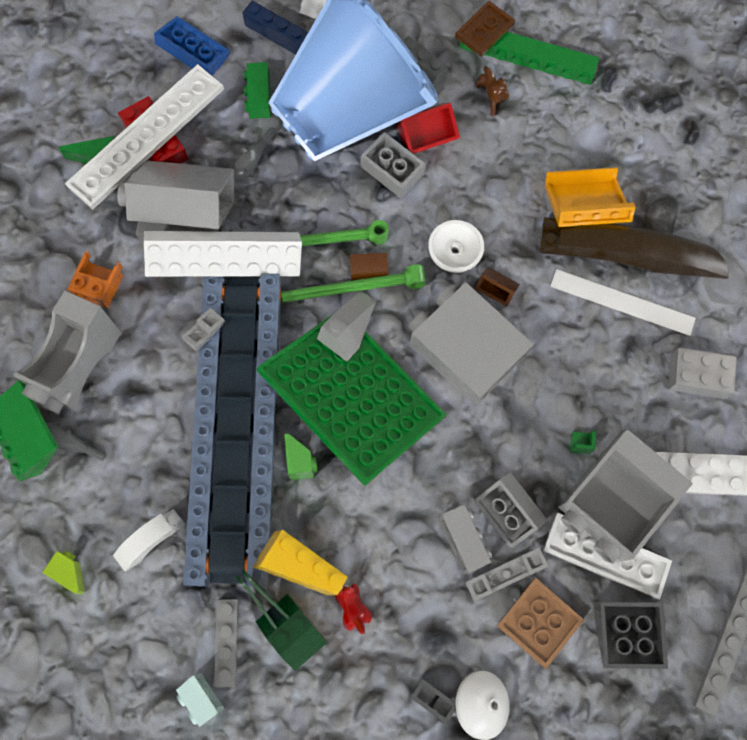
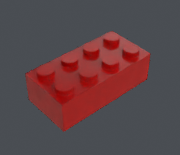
M149 96L118 112L125 128L154 104ZM174 135L147 161L182 164L189 159L185 148L176 135Z

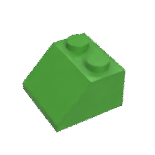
M284 434L287 470L290 479L314 478V472H318L316 457H312L311 451L290 434Z

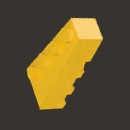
M284 530L275 531L252 566L255 569L263 570L271 575L287 579V581L303 585L306 588L328 596L338 595L348 578Z

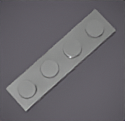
M238 599L217 600L214 687H236Z

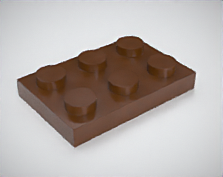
M488 1L455 33V38L482 57L515 24V19L491 1Z

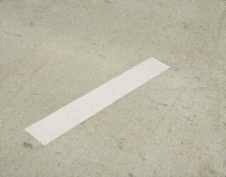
M558 269L555 271L550 286L691 336L696 319L695 317Z

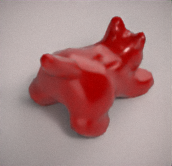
M352 584L351 587L344 585L338 595H334L343 610V625L349 631L357 628L358 632L363 635L365 633L364 624L370 623L372 620L371 611L362 603L357 584Z

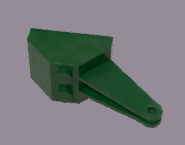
M243 570L242 573L248 581L273 605L266 612L240 575L236 576L237 580L248 591L263 612V615L255 621L277 653L296 671L327 643L326 639L289 594H286L278 601Z

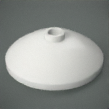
M451 220L440 224L434 229L429 239L428 249L432 260L437 266L448 272L460 273L472 269L479 263L484 252V241L480 232L473 225L465 221Z
M476 671L466 676L461 682L456 695L458 720L466 733L473 738L488 740L496 737L505 727L509 716V697L506 688L496 675L487 671Z

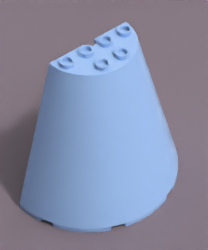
M367 0L326 1L269 101L272 107L271 111L282 119V124L288 131L292 130L294 132V140L304 147L306 155L311 160L320 159L425 110L439 101L433 84L425 71H422L420 66L417 65L418 61L396 32L386 25V22L383 21L384 18Z

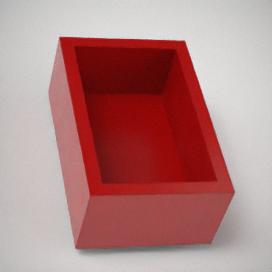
M451 102L427 108L396 123L403 147L412 154L460 138Z

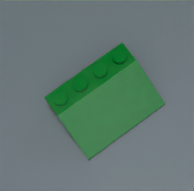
M20 380L0 396V446L3 457L10 464L11 473L17 477L19 482L41 475L58 448L36 403L21 394L26 384Z

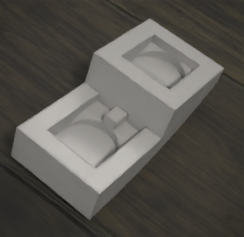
M210 308L197 319V324L182 335V339L197 352L218 331L225 320Z

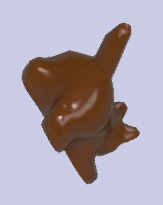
M485 66V74H480L475 84H478L476 86L477 89H486L490 100V115L493 117L496 112V104L509 98V91L507 90L506 82L502 78L496 80L494 73Z

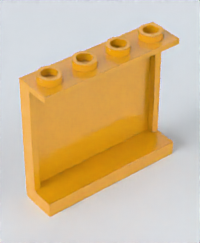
M618 167L547 172L544 187L558 227L632 222L636 207L634 202L627 203L616 179Z

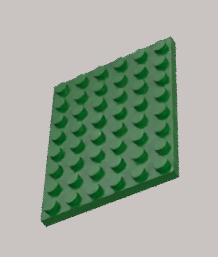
M328 317L258 366L257 372L364 486H367L440 423L447 414L366 331L358 351L348 362L320 342L317 337L321 327L330 318Z

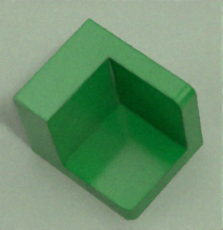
M592 430L589 433L573 431L571 433L570 452L590 454L595 450L596 431Z

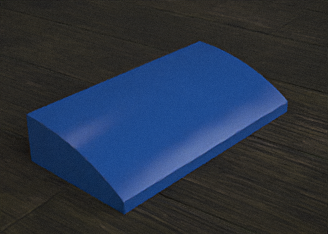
M178 16L154 33L157 46L192 69L198 64L211 76L220 68L230 54V50Z

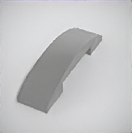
M537 548L465 583L475 602L549 566L540 548Z

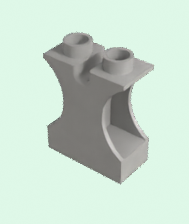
M64 290L52 310L50 329L41 349L29 364L13 375L26 384L21 394L37 402L36 404L57 415L63 406L77 412L80 394L87 377L97 362L111 352L122 332L100 306Z

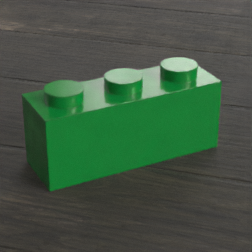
M268 62L247 63V70L244 71V81H247V86H244L245 97L247 96V101H244L245 112L249 113L250 119L271 118Z

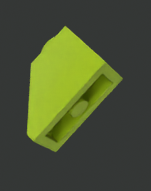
M67 550L65 552L56 551L42 573L73 593L83 595L85 589L80 562L75 560L76 555Z

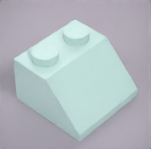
M202 673L193 675L176 690L178 701L183 707L186 705L190 712L188 716L194 725L198 724L201 727L224 710V707Z

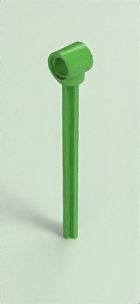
M377 220L364 229L300 235L302 246L369 239V242L373 241L376 244H384L388 240L389 227L386 222ZM380 230V231H383L384 233H382V234H377V233H375V232Z
M417 264L407 267L404 273L282 291L281 296L284 303L406 284V287L411 289H418L426 286L427 282L423 265Z

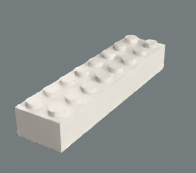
M144 231L145 277L261 276V274L300 276L302 241L299 232Z

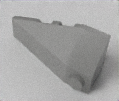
M360 291L325 322L320 329L317 339L348 362L360 347L376 301L363 291Z

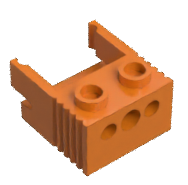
M85 251L67 290L71 294L108 309L122 281L123 275L120 272L123 267L120 262H117L113 270L90 263L89 258L91 255Z

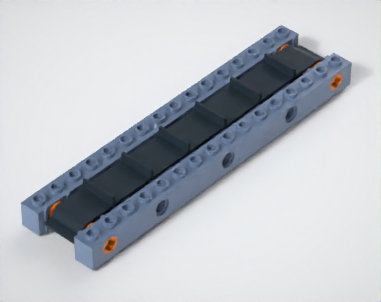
M261 274V279L227 278V284L224 276L203 277L201 315L211 308L225 322L199 349L184 586H209V580L210 583L241 584L236 578L237 575H240L244 581L247 580L246 584L249 587H254L242 573L245 570L262 587H270V574L263 570L255 569L252 566L272 536L277 392L257 372V367L279 352L282 288L280 274ZM213 496V508L211 511V500Z

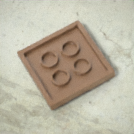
M534 578L496 626L538 664L547 669L584 619L537 578Z

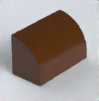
M387 253L350 254L351 281L387 276Z
M487 267L474 289L507 307L520 284Z

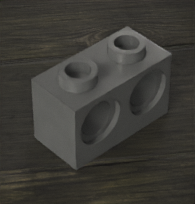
M420 678L409 695L411 699L446 725L456 710V703L422 678Z

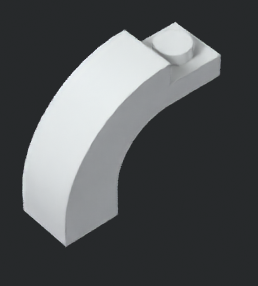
M174 509L164 515L160 514L127 538L114 553L113 557L126 572L141 563L144 557L156 545L183 529L186 524Z

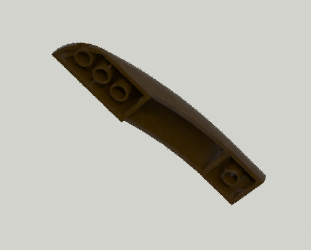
M544 217L540 245V253L577 256L611 261L643 268L654 273L729 278L727 264L720 253L711 246L699 241L661 231L616 223L558 227L555 218Z

